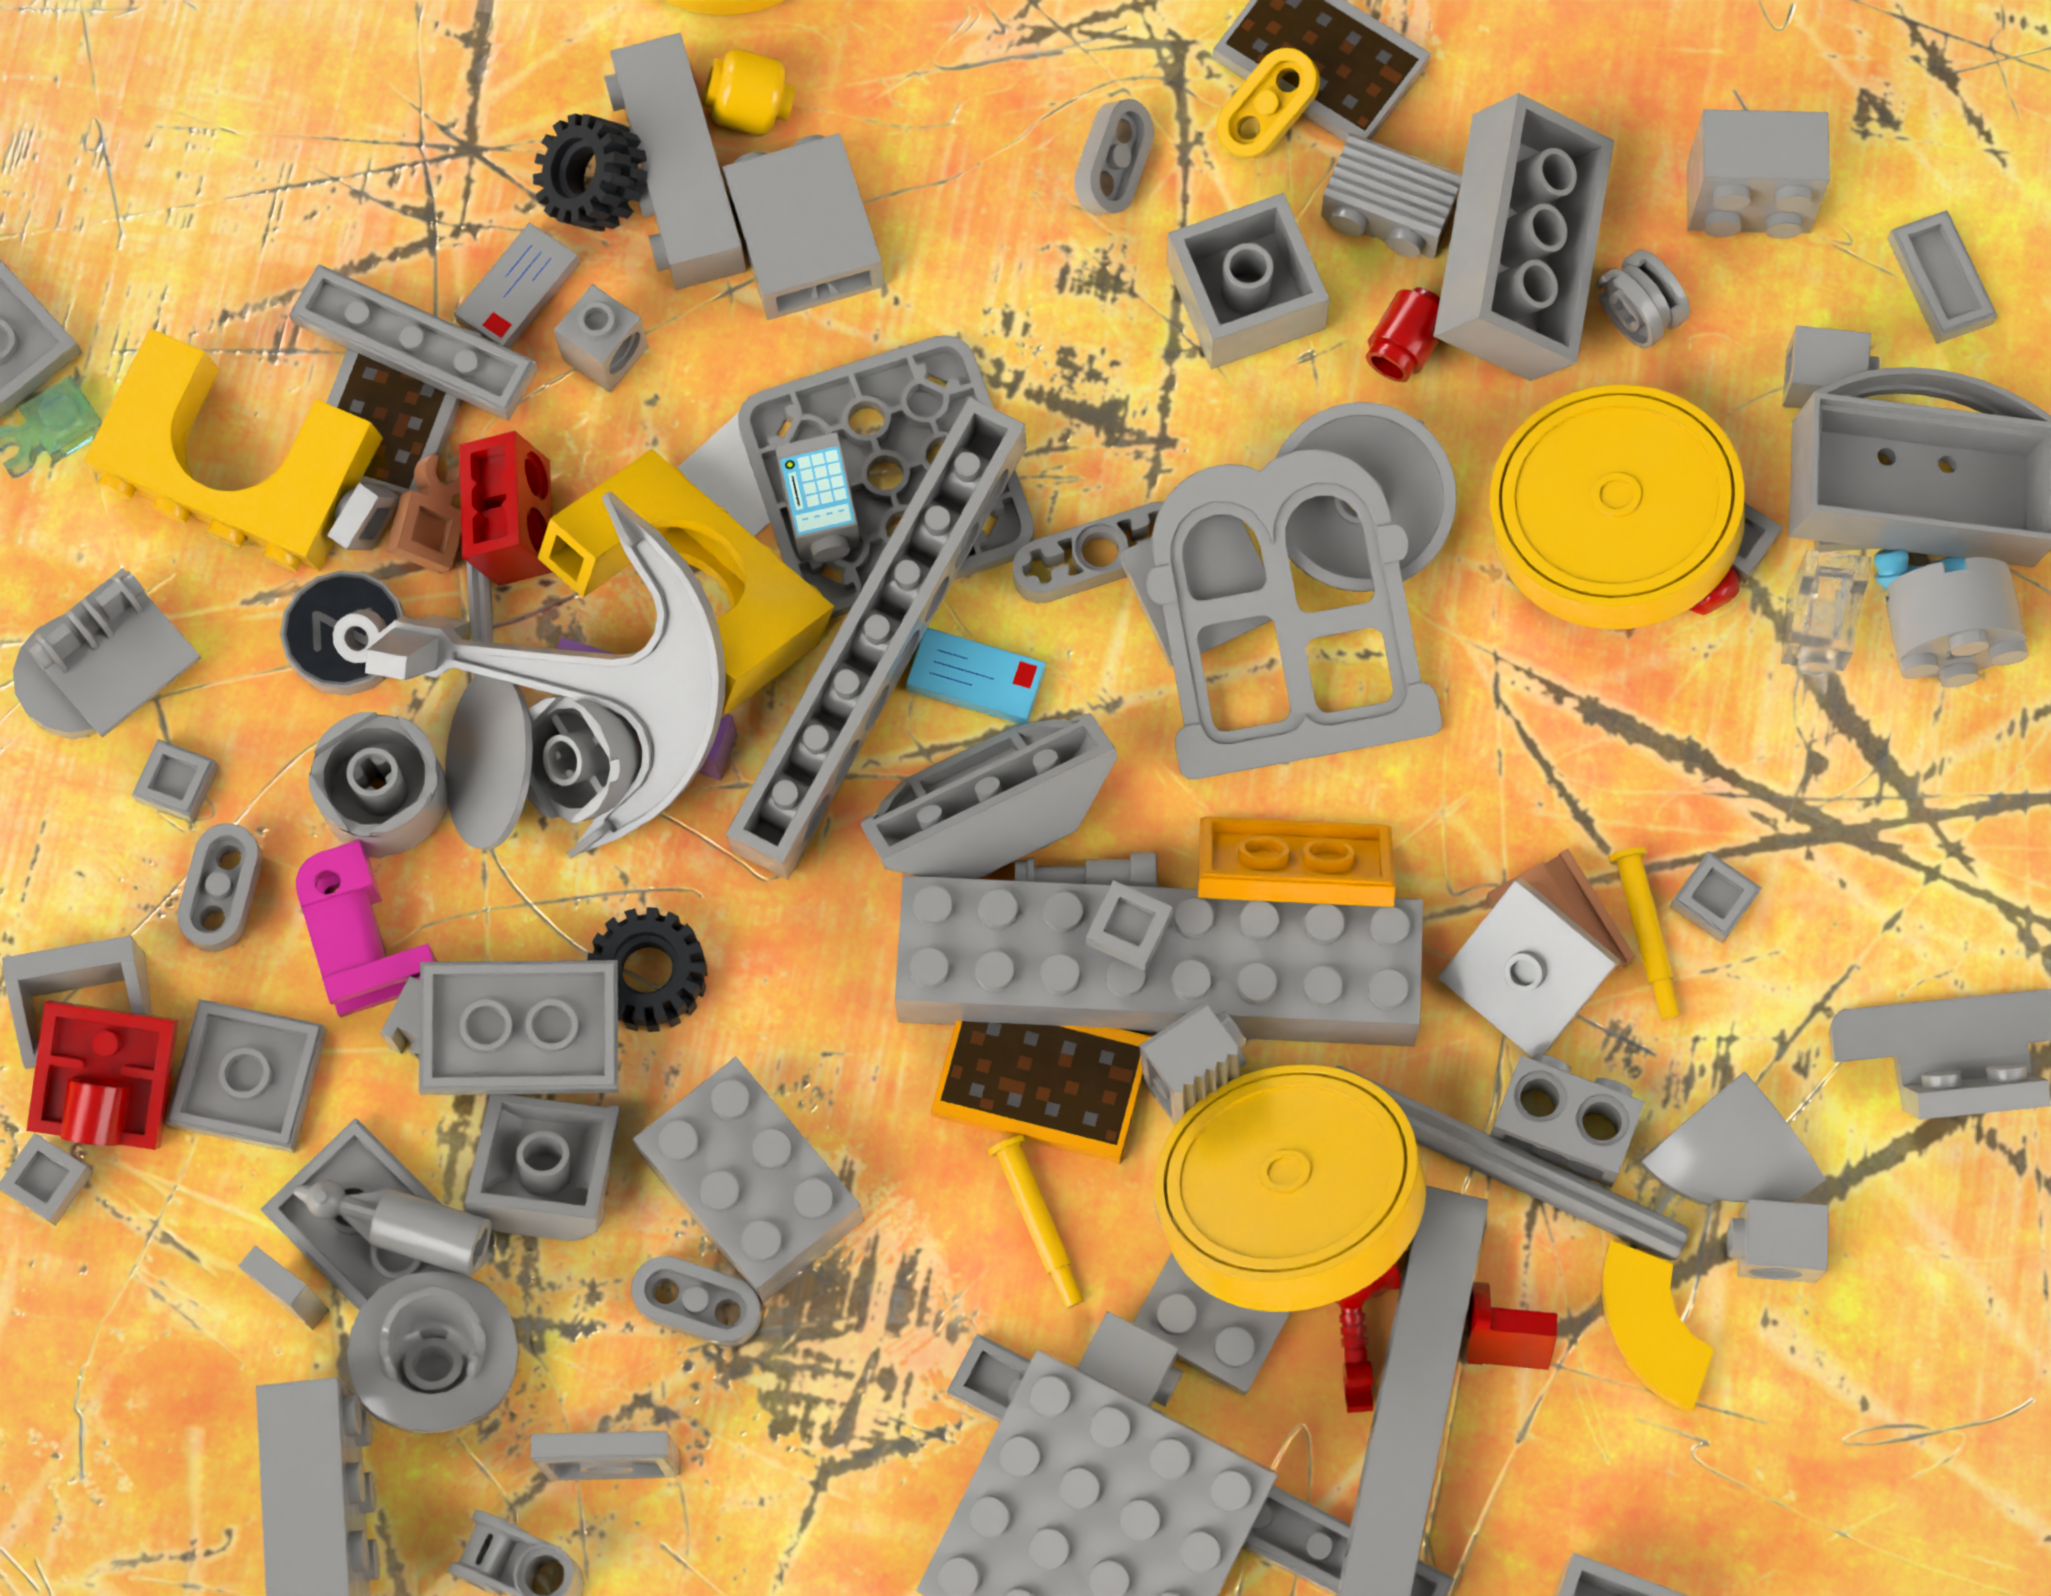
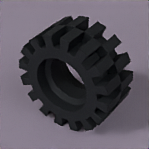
M576 113L568 115V122L559 120L553 125L557 136L546 134L541 141L548 148L546 154L536 153L534 163L542 165V173L533 174V184L543 187L542 190L535 194L538 203L547 205L543 211L549 217L556 218V221L593 231H605V227L614 229L620 226L618 217L628 219L634 212L628 205L629 201L640 202L643 192L635 189L637 181L646 182L647 171L638 169V164L647 161L645 151L636 148L641 143V140L637 134L630 133V128L623 124L585 113L583 115ZM595 155L596 168L594 177L585 191V172L591 158Z
M646 907V914L637 915L635 908L624 911L626 919L618 923L613 917L605 923L608 931L604 935L597 932L592 941L595 948L594 952L588 953L587 960H618V1021H623L627 1029L638 1032L639 1026H646L648 1032H659V1024L669 1022L672 1028L681 1023L679 1016L685 1011L689 1015L697 1008L696 998L698 996L703 997L706 990L704 979L705 976H708L707 964L700 942H698L695 932L688 923L684 926L681 924L679 916L669 911L667 916L660 915L658 908ZM639 949H659L665 952L672 961V973L669 980L656 991H636L628 986L623 979V968L626 960Z

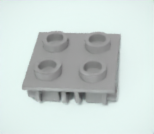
M121 568L23 646L102 738L201 659L197 651L144 592L145 589L130 571L126 572L124 568Z

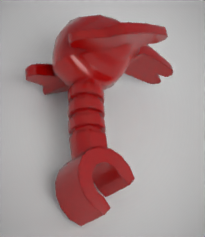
M1396 1263L1370 1285L1346 1298L1334 1302L1341 1308L1339 1323H1342L1340 1335H1343V1339H1341L1345 1362L1343 1363V1386L1347 1413L1374 1411L1371 1392L1373 1372L1371 1362L1368 1361L1366 1346L1368 1345V1339L1365 1337L1367 1327L1364 1325L1366 1315L1363 1313L1362 1307L1371 1298L1381 1297L1389 1290L1401 1289L1400 1271Z

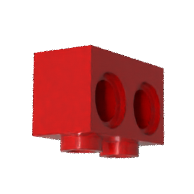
M516 431L460 444L463 559L498 586L553 573L538 559L548 523L552 517L550 460Z

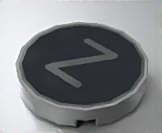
M340 570L314 578L295 593L283 613L280 637L289 664L312 687L324 693L352 695L373 689L386 679L384 676L365 673L366 662L352 663L345 660L337 652L333 644L332 635L336 623L342 617L356 610L368 609L376 612L384 619L387 626L394 620L405 616L400 601L385 583L366 573ZM355 626L353 633L356 642L362 646H367L368 635L366 631L361 627Z

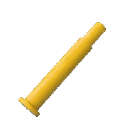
M1643 846L1632 847L1615 852L1608 858L1610 864L1617 865L1648 984L1653 986L1661 1020L1668 1021L1681 1016L1671 982L1674 976L1642 860L1647 855V850Z
M1023 1135L1014 1136L992 1146L987 1151L990 1157L997 1156L1045 1270L1047 1274L1052 1275L1065 1308L1075 1307L1083 1303L1084 1300L1069 1265H1071V1261L1021 1146L1026 1140Z

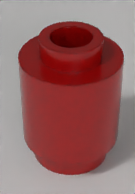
M1416 287L1413 291L1402 289L1396 293L1368 339L1370 349L1365 357L1368 364L1375 371L1390 380L1401 383L1407 382L1412 374L1421 372L1440 339L1434 337L1440 297L1432 291L1421 287Z

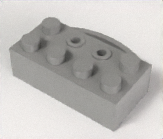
M1916 367L1877 369L1847 376L1823 386L1811 395L1792 421L1789 537L1888 550H1903L1906 552L1953 558L1988 557L2002 560L2010 565L2034 567L2051 550V415L2004 388L1960 373ZM1887 394L1924 395L1958 403L1978 412L1867 399L1864 397ZM1884 454L1888 456L1891 465H1883L1878 460L1877 455ZM1942 461L1949 464L1952 472H1943L1939 468L1938 462Z

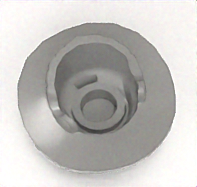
M431 1271L407 1274L381 1286L360 1308L351 1328L347 1356L350 1378L355 1392L364 1408L375 1418L393 1427L410 1432L438 1433L471 1425L486 1418L500 1407L516 1376L518 1348L515 1327L508 1309L487 1285L461 1273Z

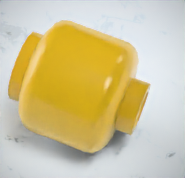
M734 48L728 51L723 60L713 59L706 81L702 104L703 106L711 107L712 119L719 126L763 136L772 129L776 119L787 121L794 100L795 86L785 83L786 70L780 60Z

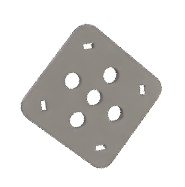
M949 335L935 336L759 391L748 397L741 405L738 414L740 435L782 560L808 584L816 587L823 597L834 605L830 618L846 615L851 610L890 539L887 535L889 525L894 520L902 518L930 468V464L927 461L928 453L932 448L943 444L968 397L993 408L975 355L969 345L960 338ZM929 376L946 382V386L943 387L928 380ZM871 408L882 414L885 420L879 431L871 435H862L852 430L849 425L850 418L860 409ZM787 421L791 425L783 438L777 434L784 422ZM837 432L858 524L861 547L850 549L846 556L830 562H816L813 558L800 561L783 493L775 446ZM886 462L897 465L904 475L902 481L896 487L882 490L874 487L869 482L868 475L874 466ZM1014 470L990 516L998 519L990 535L987 538L985 531L981 530L954 580L1013 562L1017 551L1026 543L1033 541V518L1016 470ZM825 566L843 573L842 584L821 575Z

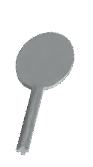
M466 561L471 640L493 642L491 580ZM473 673V680L460 698L449 732L445 768L448 788L447 799L453 823L462 839L474 848L492 850L501 845L511 834L525 804L532 769V728L528 706L518 684Z

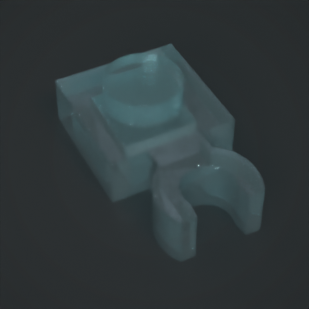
M71 375L18 407L26 420L25 423L18 427L11 425L0 427V452L9 446H19L18 453L5 461L3 465L11 478H18L27 474L33 468L37 455L45 450L56 464L94 440L102 420Z

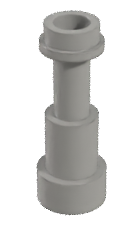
M1131 852L1130 859H1086V866H1035V857H1028V860H1015V881L1111 885L1113 880L1126 886L1157 887L1156 852Z

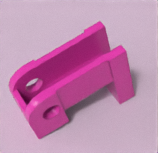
M360 840L319 852L308 858L299 868L296 877V892L328 1000L331 1005L335 1004L340 1018L398 999L409 976L420 980V962H438L429 944L387 957L372 907L373 904L382 902L370 858ZM338 888L335 892L328 894L330 890Z

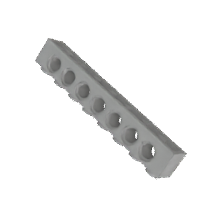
M968 397L726 832L732 852L789 880L1027 448L1024 423Z

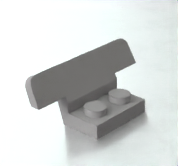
M2051 989L1845 1009L1838 1012L1831 1022L1829 1036L1832 1061L1846 1062L1893 1057L1902 1110L1919 1120L2051 1106L2049 1080L2031 1072L2028 1043L2051 1041Z

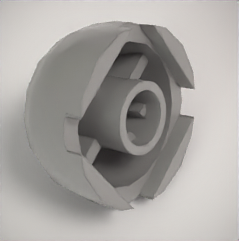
M560 695L548 697L530 707L528 711L532 728L533 753L527 793L529 801L541 814L551 819L561 817L569 821L568 823L592 820L615 808L630 789V785L635 781L642 766V747L633 726L624 716L578 697H576V700Z

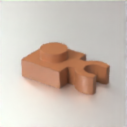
M430 454L421 458L415 467L414 480L419 492L412 489L402 493L400 496L386 552L435 572L443 573L452 570L462 532L461 509L451 506L453 496L460 493V466L449 470L446 483L444 484L436 475L439 456Z

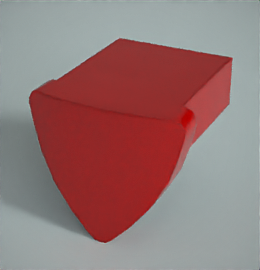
M1473 1282L1468 1304L1467 1363L1549 1370L1557 1339L1558 1313L1491 1307L1489 1283Z

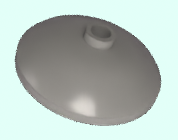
M1370 402L1345 403L1325 409L1310 417L1293 431L1284 442L1276 458L1300 450L1330 451L1356 462L1373 477L1385 496L1392 524H1398L1407 534L1408 552L1405 558L1399 561L1403 582L1426 567L1440 551L1448 537L1454 520L1456 509L1455 478L1449 459L1441 444L1418 420L1403 411L1383 404ZM1316 496L1302 502L1291 513L1286 525V546L1289 559L1305 574L1327 586L1353 592L1374 591L1363 527L1357 513L1349 509L1346 502L1330 496Z

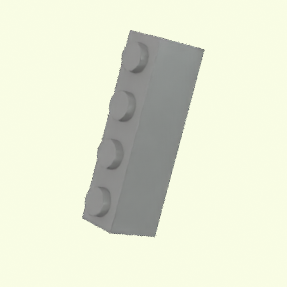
M681 32L610 50L615 73L604 76L613 112L625 109L629 122V132L637 134L641 140V143L636 148L644 150L646 153L647 161L640 163L642 170L647 171L646 182L637 181L635 189L643 192L639 202L643 218L655 215L659 233L650 235L649 241L658 272L670 269L675 290L746 272L742 246Z

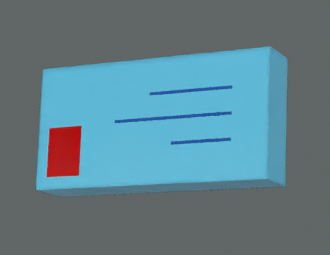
M927 628L921 639L906 687L907 691L1017 724H1027L1046 671V662Z

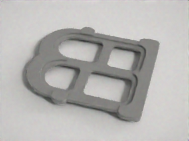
M1300 450L1287 453L1270 461L1261 471L1237 464L1217 465L1198 471L1186 478L1173 489L1161 506L1156 517L1152 535V553L1155 567L1149 571L1145 582L1149 598L1155 604L1162 605L1184 722V727L1179 729L1176 734L1175 749L1179 770L1185 778L1195 780L1432 736L1440 731L1442 719L1436 692L1428 683L1421 682L1399 561L1404 559L1408 552L1407 534L1401 526L1392 524L1389 507L1379 485L1364 468L1351 459L1330 451ZM1316 496H1330L1346 502L1357 513L1363 527L1374 586V595L1370 601L1313 613H1306L1299 608L1286 546V525L1291 513L1302 502ZM1213 515H1230L1244 521L1255 532L1261 548L1266 575L1264 586L1257 591L1208 600L1194 599L1188 590L1183 564V544L1189 531L1199 521ZM1266 616L1274 622L1290 713L1281 722L1233 731L1218 730L1212 720L1198 645V633L1205 626ZM1367 628L1378 630L1382 634L1393 688L1391 698L1384 703L1335 712L1321 711L1316 705L1306 654L1308 643L1318 637Z

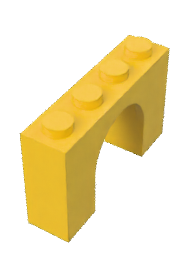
M149 328L83 460L100 476L97 484L103 489L127 500H131L135 492L155 500L152 506L155 511L179 523L186 524L190 516L210 524L207 530L210 535L232 546L241 548L244 541L247 540L266 548L262 555L264 558L290 571L297 572L300 564H303L320 572L334 544V540L327 535L336 522L334 518L335 508L346 492L361 483L360 480L383 437L371 422L315 399L287 457L270 477L253 487L237 491H222L206 487L195 481L190 471L187 459V442L191 427L220 368L205 351Z
M653 449L634 460L549 520L538 559L582 598L632 564L623 549L611 517L602 500V496L608 491L614 493L623 503L657 529L687 564L702 570L718 583L726 594L731 607L730 610L716 619L724 649L726 670L725 700L722 717L818 646L834 609V605L823 597L816 587L802 579L780 560L771 548L758 541L736 522L723 507L715 504L686 479L679 469L671 466Z

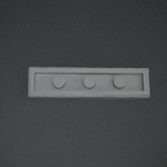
M320 264L315 268L289 313L292 323L507 421H510L538 370L536 362L530 358Z

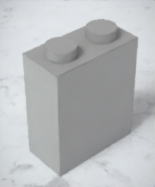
M840 133L827 137L823 135H810L798 140L792 147L768 154L761 151L747 153L736 159L733 164L722 166L727 194L767 321L884 287L882 261Z

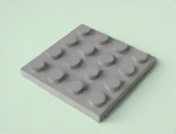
M1037 1349L916 1592L924 1596H1218L1279 1473L1042 1349Z

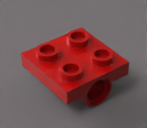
M53 1000L46 1001L44 1004L26 1131L58 1135L63 1140L88 1145H125L152 1150L161 1148L179 1019Z

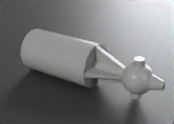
M322 1180L314 1185H297L294 1190V1195L307 1204L309 1211L315 1217L328 1220L340 1214L372 1246L467 1276H473L477 1272L488 1247L491 1234L490 1219L394 1189L346 1196L344 1189L338 1183L331 1180Z

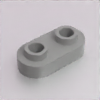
M1124 99L1106 103L1100 107L1095 115L1074 176V188L1077 199L1081 206L1093 215L1100 216L1122 212L1129 207L1134 198L1154 139L1152 118L1145 106L1137 100Z
M223 823L213 826L202 834L195 846L177 918L179 927L188 941L203 951L218 952L228 949L241 938L246 927L262 868L263 857L261 848L253 835L240 825ZM229 853L241 854V861L235 868L229 870L221 868V861L224 856ZM216 912L225 914V920L219 928L215 930L205 929L204 923L209 915Z
M672 1256L652 1258L645 1262L634 1275L631 1286L633 1301L640 1314L653 1324L723 1347L743 1344L756 1333L760 1325L762 1311L758 1297L749 1284L736 1277ZM665 1283L675 1284L679 1288L677 1298L669 1304H662L655 1300L656 1290ZM725 1304H735L741 1309L739 1319L730 1325H724L717 1320V1312Z

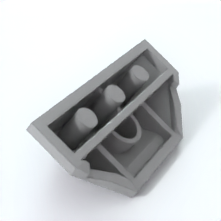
M1091 713L1076 715L1071 721L1052 719L1016 725L903 779L881 802L875 814H869L860 824L885 869L921 877L978 879L1077 831L1118 755L1115 747Z

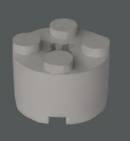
M1972 557L1965 558L1967 570L1946 573L1944 561L1912 570L1890 583L1887 588L1889 597L1885 596L1886 608L1897 662L1903 678L1939 677L1943 687H1961L1979 679V670L1994 665L2015 664L2029 656L2025 630L2009 564L1995 558Z
M360 712L338 721L320 738L314 750L315 757L311 766V772H309V789L315 804L329 828L344 844L360 840L370 858H383L387 855L402 853L423 842L445 817L448 810V788L445 773L427 736L410 720L400 716L377 715L376 712ZM381 778L386 783L385 786L377 790L371 787L370 784L374 780Z

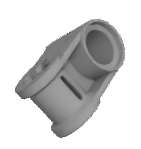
M477 1509L471 1518L476 1525L459 1562H451L447 1573L497 1596H543L536 1594L534 1591L533 1582L535 1575L544 1565L559 1563L562 1564L564 1569L563 1583L557 1591L544 1596H581L584 1587L583 1573L580 1567L566 1552L553 1544L530 1535L527 1531L510 1522Z

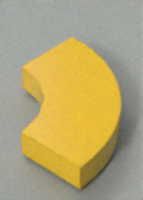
M1610 1240L1601 1276V1297L1606 1324L1609 1325L1615 1343L1633 1374L1658 1397L1672 1406L1691 1414L1696 1405L1715 1348L1692 1335L1676 1313L1670 1290L1673 1263Z

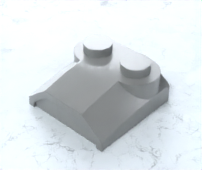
M490 1094L465 1199L466 1212L490 1219L491 1230L502 1233L563 1241H577L596 1233L603 1222L605 1214L604 1197L620 1118V1106L610 1105L609 1108L509 1094Z

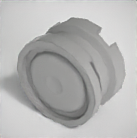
M1643 249L1636 250L1623 260L1622 269H1611L1597 279L1596 287L1599 290L1602 287L1605 289V292L1598 296L1604 311L1617 329L1633 344L1645 349L1653 346L1663 338L1665 328H1677L1689 318V301L1682 286L1668 267L1651 252Z

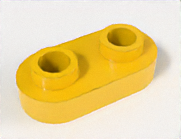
M1281 48L1269 53L1224 105L1218 115L1216 131L1223 147L1233 155L1248 160L1257 159L1268 154L1315 99L1320 87V75L1314 62L1303 52L1293 48ZM1288 72H1297L1300 77L1299 86L1292 92H1283L1280 87L1281 78ZM1249 119H1258L1260 123L1259 134L1250 140L1243 139L1241 135L1243 123Z

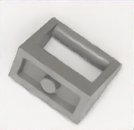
M131 935L2 957L6 991L22 1063L26 1070L35 1068L39 1045L33 996L125 981L131 1012L152 1015L145 952Z

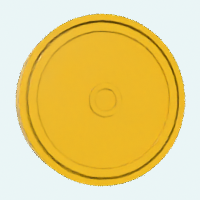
M1628 384L1602 385L1575 391L1552 401L1532 414L1519 426L1502 449L1494 468L1490 486V512L1495 546L1506 573L1518 589L1537 606L1558 618L1581 626L1611 630L1632 629L1660 623L1685 612L1703 600L1717 587L1734 563L1740 549L1745 525V493L1742 467L1731 441L1721 427L1704 411L1681 397L1656 388Z
M1291 1064L1257 1070L1229 1081L1227 1085L1218 1087L1217 1092H1210L1206 1095V1099H1200L1195 1106H1192L1174 1126L1160 1151L1154 1175V1197L1171 1252L1185 1274L1196 1285L1220 1300L1239 1307L1268 1312H1290L1316 1308L1346 1298L1370 1285L1395 1264L1411 1243L1420 1225L1425 1208L1426 1180L1410 1122L1401 1107L1382 1088L1357 1074L1323 1065Z

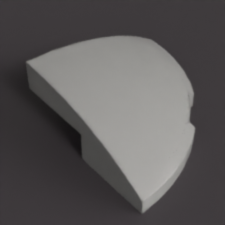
M1745 1071L1687 1119L1640 1162V1165L1666 1188L1686 1199L1709 1207L1716 1199L1729 1202H1747L1749 1199L1792 1202L1812 1192L1826 1181L1825 1176L1800 1139Z

